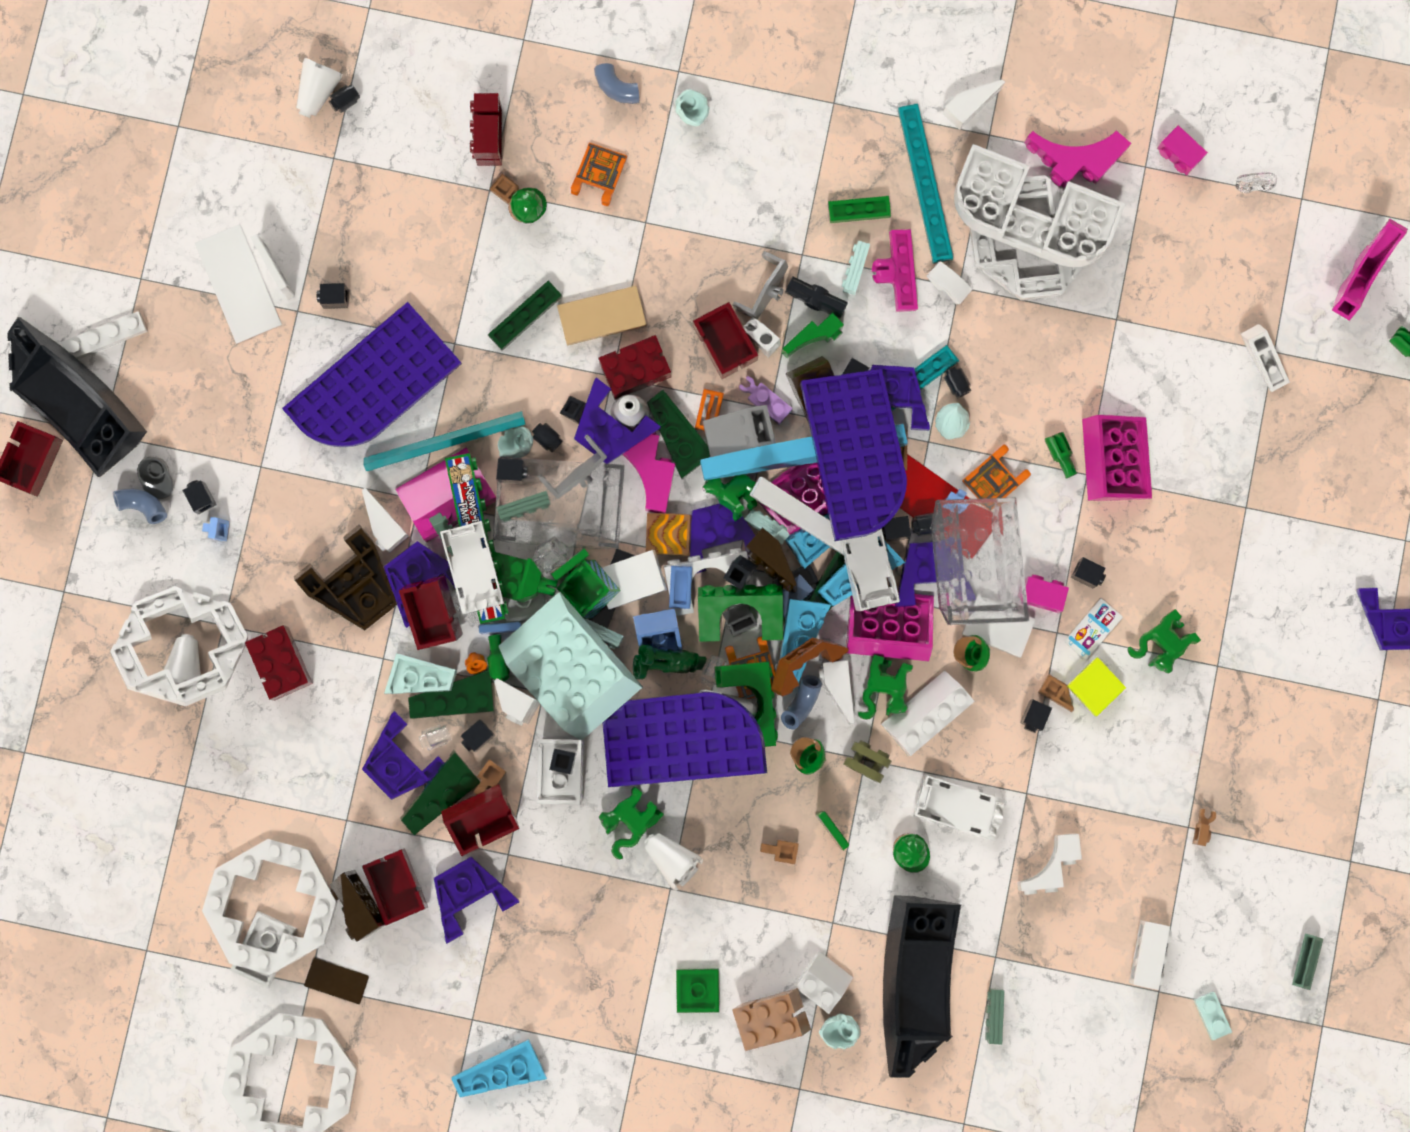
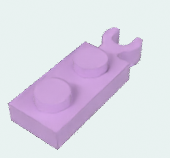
M747 376L746 380L750 383V386L746 388L740 384L739 389L744 393L751 394L748 400L755 406L767 405L769 417L780 425L793 408L764 384L760 383L756 386L754 380Z

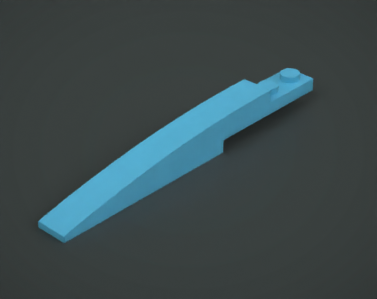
M904 424L895 425L900 447L906 446L908 441ZM812 437L760 446L700 460L704 481L817 463Z

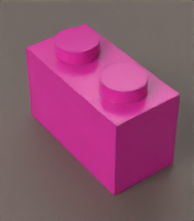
M1179 125L1157 148L1163 158L1169 159L1174 164L1176 170L1184 173L1186 176L1208 153Z
M1032 574L1031 577L1025 578L1019 603L1061 613L1064 609L1069 587L1064 586V583L1061 581L1052 580V582L1044 581V577Z

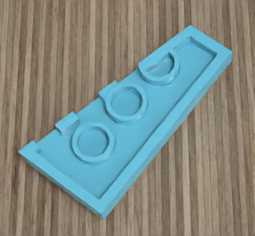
M829 514L823 516L826 519L830 520ZM803 529L792 533L785 540L800 565L804 568L829 548L828 545Z
M877 536L879 546H881L879 536ZM884 540L888 560L893 570L904 564L905 561ZM846 563L818 590L831 606L837 605L852 595Z
M789 598L779 660L812 637H817L824 623L823 620L831 606L830 604ZM807 662L803 664L802 668L793 671L798 683Z
M528 1039L452 1076L451 1079L459 1097H465L514 1085L545 1080L547 1076Z

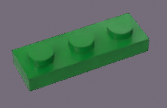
M889 196L828 201L830 223L891 217Z

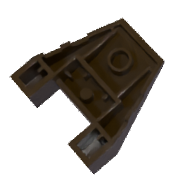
M359 524L343 537L344 541L355 553L352 557L324 579L310 563L294 576V580L308 597L318 601L326 608L336 612L365 631L393 609L397 602L375 544Z

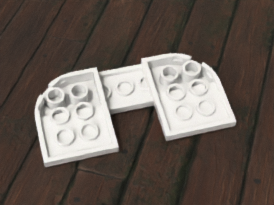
M972 144L954 191V203L957 213L968 227L982 235L1066 267L1089 265L1097 261L1105 253L1114 237L1126 203L1068 181L1054 219L1016 204L1030 166Z

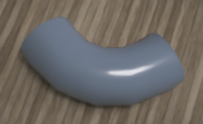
M604 63L595 66L594 72L598 85L609 98L619 103H639L637 83H625L619 80L612 64Z
M133 488L113 491V498L118 511L125 509L138 510L143 513L149 524H157L167 518L166 510L158 498L147 491Z
M806 675L802 678L794 700L781 715L782 723L788 729L794 730L798 728L813 709L822 687V681L818 677Z

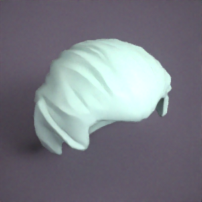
M687 89L675 101L676 113L686 124L695 127L700 126L709 114L710 107L708 106L707 98L698 91Z
M960 403L948 404L943 406L937 413L935 427L945 439L961 438L969 429V414Z
M522 426L505 430L504 436H500L497 445L500 452L499 456L504 459L514 460L526 456L533 446V436L529 429Z
M840 1013L829 1017L819 1030V1034L831 1048L845 1050L854 1046L857 1039L861 1036V1029L852 1016Z

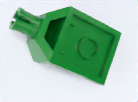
M499 552L492 553L493 560L498 561L500 573L496 574L498 581L503 583V598L524 603L538 596V593L555 596L556 590L547 586L557 588L558 580L543 577V574L532 559L528 558L525 560Z

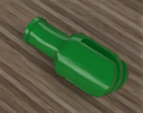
M1401 326L1389 342L1402 355L1410 357V332Z
M1059 432L1045 438L1044 440L1054 462H1059L1065 478L1067 479L1078 474L1070 458L1073 452L1064 432Z
M501 635L488 636L491 653L487 657L489 674L494 680L498 678L505 682L509 678L510 669L506 665L499 649Z

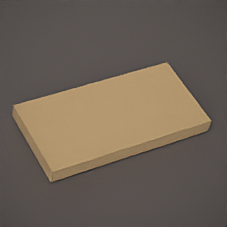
M637 286L557 305L567 346L646 326Z

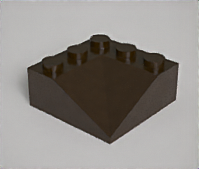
M356 870L342 873L330 884L332 896L336 901L340 900L343 905L341 909L344 913L345 924L348 927L345 930L351 940L355 939L358 942L385 926L376 902Z

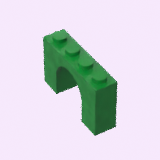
M750 584L742 589L734 585H726L724 587L706 585L698 587L699 642L720 641V617L725 609L735 604H747L759 612L762 619V640H783L782 586L775 584L756 586Z
M769 662L714 666L716 687L744 686L754 693L758 703L755 719L762 731L765 747L776 746L778 732L774 726L776 711L772 704L774 692L771 689L770 678H772V668L769 666Z

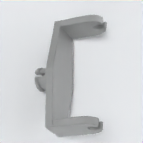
M765 251L762 253L763 258L777 265V267L765 283L753 309L738 302L732 304L733 308L737 311L754 317L757 320L772 298L778 301L781 298L778 294L783 295V288L778 286L789 267L785 260Z
M588 434L585 438L597 453L578 466L556 488L542 474L538 476L540 481L557 499L578 484L583 488L587 487L588 485L585 480L589 484L593 480L589 474L607 458L603 450Z

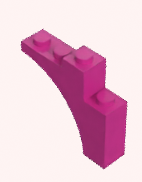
M1117 130L1104 140L1086 146L1059 145L1042 138L1034 131L1027 136L1024 142L1026 148L1031 153H1036L1041 157V161L1046 166L1053 168L1049 176L1054 184L1063 188L1079 172L1083 173V177L1088 182L1096 184L1132 144Z
M1392 219L1387 221L1369 246L1367 245L1356 259L1352 272L1339 288L1332 311L1349 321L1362 306L1381 268L1407 233L1408 229Z
M654 432L645 440L629 449L623 456L634 466L643 482L646 494L645 511L666 513L675 463H672V460L667 458L656 460L660 436Z

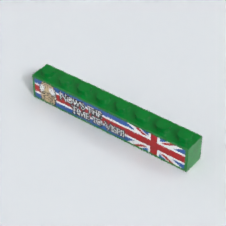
M470 453L445 458L459 527L482 521L492 556V553L496 551L494 541L489 540L488 537L491 527L489 519L485 520L483 511H487L485 499H480L479 495L482 485L480 478L476 479L474 470H478L476 458H472ZM480 538L482 547L486 548L484 538ZM493 560L496 573H500L498 561ZM491 579L493 589H498L495 579ZM498 581L501 593H504L503 583ZM506 601L504 604L477 611L480 624L506 619L505 614H509Z

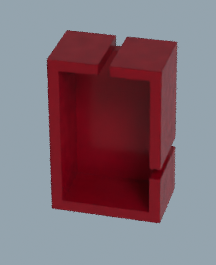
M474 93V100H470V113H472L473 119L470 120V133H472L473 139L470 140L472 159H476L477 166H502V105L499 94Z
M730 302L693 320V328L700 341L703 342V346L721 379L737 372L738 366L743 369L758 361L759 355Z
M656 335L619 349V354L613 351L598 357L608 386L612 389L611 393L614 400L671 378V370L665 356H663V351Z
M17 421L10 438L19 442L20 445L18 447L7 442L0 458V482L38 497L63 440Z
M445 575L427 579L425 582L420 581L408 584L399 590L417 650L454 642L463 635L458 617H453L456 614V610Z
M282 625L266 632L267 636L260 635L245 642L260 679L266 680L262 684L269 700L276 701L313 684L289 627Z
M499 784L441 811L444 825L461 856L479 849L476 838L478 833L482 846H485L520 829L517 818Z
M405 848L362 866L385 926L428 908L422 890L417 891L416 889L420 885Z

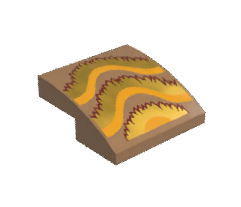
M647 513L645 552L655 550L656 555L690 556L692 515Z

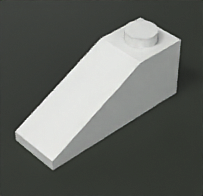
M998 80L961 92L955 98L951 96L944 103L943 114L961 130L1002 90L1005 81Z
M1258 324L1241 333L1245 346L1269 390L1273 392L1290 383L1267 330Z
M364 488L362 493L373 535L377 538L375 543L382 551L386 549L391 553L409 536L373 495Z
M848 660L822 663V668H818L819 679L823 680L825 688L848 724H854Z

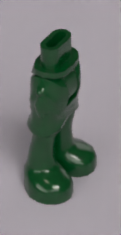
M641 645L638 649L639 655H635L633 659V676L635 679H645L648 670L652 669L662 670L664 673H694L696 670H703L707 658L687 650H662L650 645Z

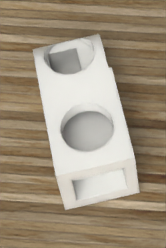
M754 317L743 327L749 339L768 358L781 345L780 338Z

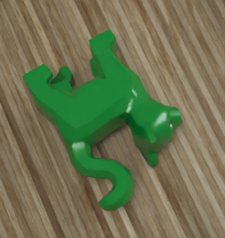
M747 474L736 475L727 484H723L720 478L706 480L702 487L703 492L716 496L721 505L732 511L734 521L743 516L741 512L744 511V506L740 503L741 499L747 501V508L750 511L757 507L756 499L750 496L756 482Z
M1174 609L1164 616L1157 626L1140 637V649L1138 651L1132 647H1128L1127 651L1131 657L1140 659L1146 655L1148 641L1152 640L1164 653L1156 656L1148 666H1154L1159 671L1169 674L1173 671L1174 661L1184 654L1190 644H1197L1201 639L1196 633L1184 635L1181 638L1174 630L1182 628L1184 623L1179 621L1182 616Z
M874 655L870 666V677L862 698L868 707V711H860L858 716L861 719L867 720L875 715L876 704L871 698L873 693L890 695V699L886 704V715L889 716L890 713H906L908 709L904 701L907 689L906 676L908 672L912 671L913 665L903 663L898 669L896 676L886 673L892 661L884 660V657Z
M635 786L631 789L632 795L620 802L613 811L602 812L599 815L601 825L605 828L607 835L617 828L620 821L632 833L630 839L621 838L612 845L611 852L619 860L623 859L620 848H632L638 844L647 829L655 825L664 815L651 801L646 805L647 809L641 813L635 806L643 793Z

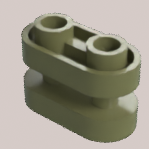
M862 740L859 743L854 742L851 750L856 752L853 759L846 757L843 765L881 784L884 775L879 772L882 766L887 769L892 762L888 759L890 755L881 750H878V752L871 750V745ZM863 757L875 762L872 769L860 763Z

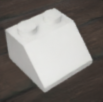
M819 951L796 981L794 987L798 988L801 993L830 1014L842 998L853 977Z

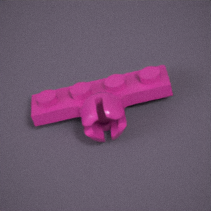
M911 229L891 230L889 232L891 258L876 259L873 262L872 272H876V275H872L875 283H890L893 285L896 312L918 310Z

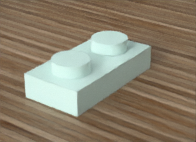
M1210 992L1194 999L1211 1040H1216L1232 1033L1215 992Z

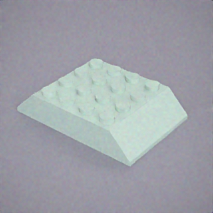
M558 592L499 645L508 668L564 731L579 740H583L643 688L639 681L635 679L632 673L561 592Z

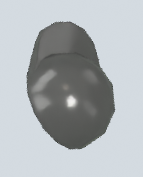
M149 456L141 460L138 464L137 474L144 491L158 499L170 496L173 491V482L166 462L157 456Z

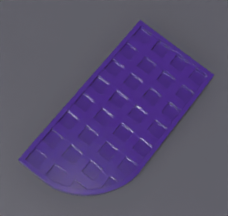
M407 302L282 409L306 436L316 442L333 447L358 446L380 435L462 365V363Z
M882 369L801 381V390L834 542L871 535L886 526L896 515L903 502L907 486L905 467Z
M704 692L629 700L602 722L608 787L767 773L765 743L760 726L753 715L741 703L724 694Z

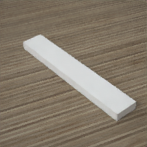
M759 477L750 493L751 497L844 555L841 541L834 542L830 520L765 478ZM847 543V544H846V548H847V553L849 554V553H850L849 543Z

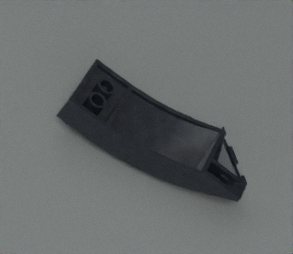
M17 317L7 332L8 341H11V353L8 354L9 370L12 371V382L9 383L10 391L17 394L43 416L72 445L95 475L101 477L136 448L147 431L114 392L81 361L27 321Z
M894 895L886 940L883 973V1027L888 1073L891 1078H910L916 1072L914 1069L920 1063L928 1061L937 1052V1047L944 1041L948 1042L953 1037L950 1027V985L954 944L961 905L958 903L916 896Z

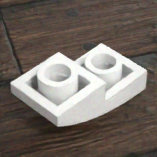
M941 261L926 276L939 291L944 290L956 305L961 304L973 290L958 274Z

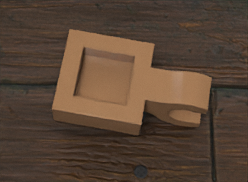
M488 760L477 776L482 781L473 793L477 795L487 790L489 786L494 787L498 785L506 771L491 760Z
M1205 809L1199 810V821L1196 823L1192 844L1206 846V843H1209L1211 839L1209 823L1216 819V812L1211 811V816L1207 819L1204 815Z
M777 840L776 846L761 843L760 852L775 854L774 861L795 864L799 843Z

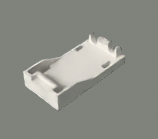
M479 521L441 531L443 546L462 614L504 604L483 522ZM480 538H484L486 548L482 547ZM450 546L452 548L453 557H450L448 547ZM491 579H495L498 589H493ZM462 587L464 598H461L458 588Z
M882 529L865 537L841 540L856 611L900 602L896 581L888 560ZM877 536H879L881 546H879ZM847 543H849V549H850V553H849V554L847 553V548H846V544H847ZM886 577H888L890 587H888Z
M925 775L913 816L995 841L1007 800ZM940 782L948 784L949 789L941 787ZM980 796L989 797V801L980 799ZM934 815L941 818L939 819V821L931 819L930 816ZM971 827H973L976 829H980L981 831L978 834L970 830Z

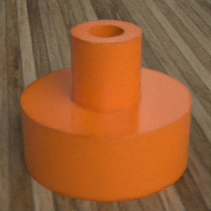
M476 652L470 653L469 657L465 660L467 672L470 674L482 673L487 668L485 657Z

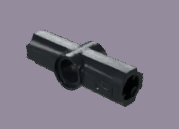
M792 276L785 291L786 294L804 302L807 307L815 311L826 312L830 315L833 313L838 319H841L848 304L845 300L829 294V291L822 286L810 285Z

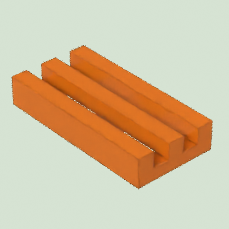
M708 389L703 390L695 430L704 431V426L700 425L707 394L711 395L705 420L710 419L715 396L719 398L714 417L719 416L724 393Z

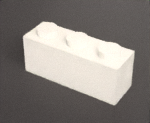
M1140 920L1129 983L1159 990V986H1162L1164 981V973H1162L1163 964L1165 965L1168 960L1166 947L1172 938L1170 926Z

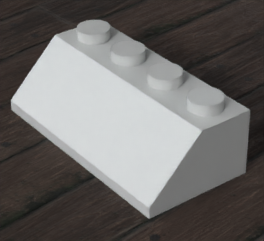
M944 670L906 703L908 706L906 713L893 714L881 725L907 756H912L975 701Z
M496 678L494 683L502 711L507 714L505 718L521 726L523 723L529 724L540 703Z

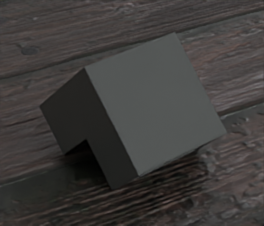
M741 604L722 613L733 637L757 627L756 620L747 604Z

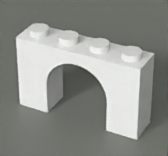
M741 548L729 550V554L721 555V552L709 553L708 558L701 559L700 555L688 557V561L681 563L680 559L667 561L668 565L664 566L669 597L671 565L692 566V578L700 570L710 567L720 569L726 573L732 561L739 555L748 559L747 552L742 551ZM752 578L747 585L752 584ZM692 599L690 609L675 608L676 616L694 613Z

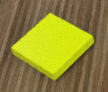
M1098 657L1067 685L1072 693L1095 717L1126 689L1121 681Z

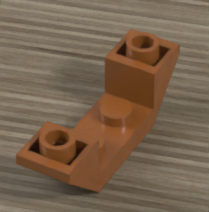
M812 637L779 660L771 687L772 691L782 697L789 695L793 692L794 688L799 686L793 673L794 670L802 668L804 663L818 657L820 654L822 658L830 662L838 661L844 654L849 652L848 648L834 642Z

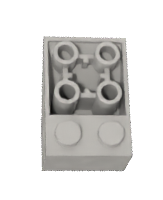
M767 405L745 408L702 421L710 457L776 443Z

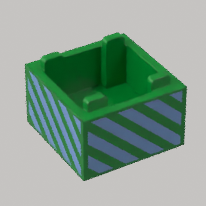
M584 559L557 587V590L562 593L583 619H593L621 591L596 560Z

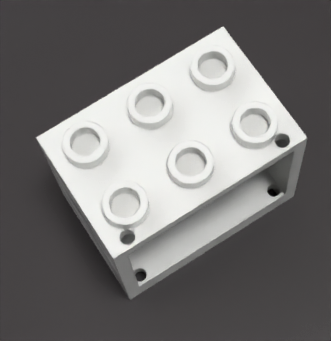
M538 739L537 804H582L583 740ZM554 748L577 753L572 775L549 770Z

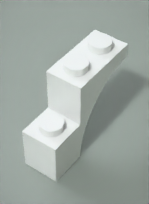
M1079 834L1054 835V848L1049 862L1034 877L1017 882L1018 890L1024 891V895L1037 894V890L1045 889L1046 893L1058 892V888L1064 887L1061 861H1063V865L1076 864V860L1082 859Z

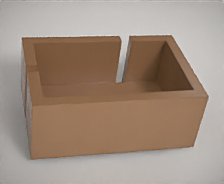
M798 988L764 997L760 1000L742 1003L732 1009L745 1051L797 1038L811 1030L805 1011L795 1017L793 1016V1013L804 1007Z

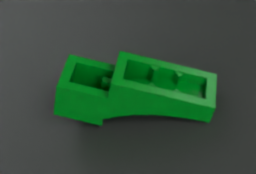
M833 313L819 326L811 321L782 348L781 353L786 358H789L793 353L811 343L822 340L828 343L831 339L835 341L842 335L843 332L841 330L844 324Z

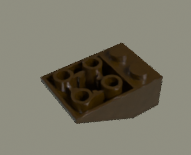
M823 356L785 373L807 421L808 417L800 385L801 381L835 376L829 361Z
M762 527L746 546L748 559L756 565H762L765 569L764 572L772 579L776 577L780 582V586L787 592L792 590L796 593L797 584L779 541Z

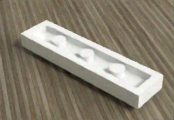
M138 311L61 343L63 348L77 359H80L148 331L141 313Z

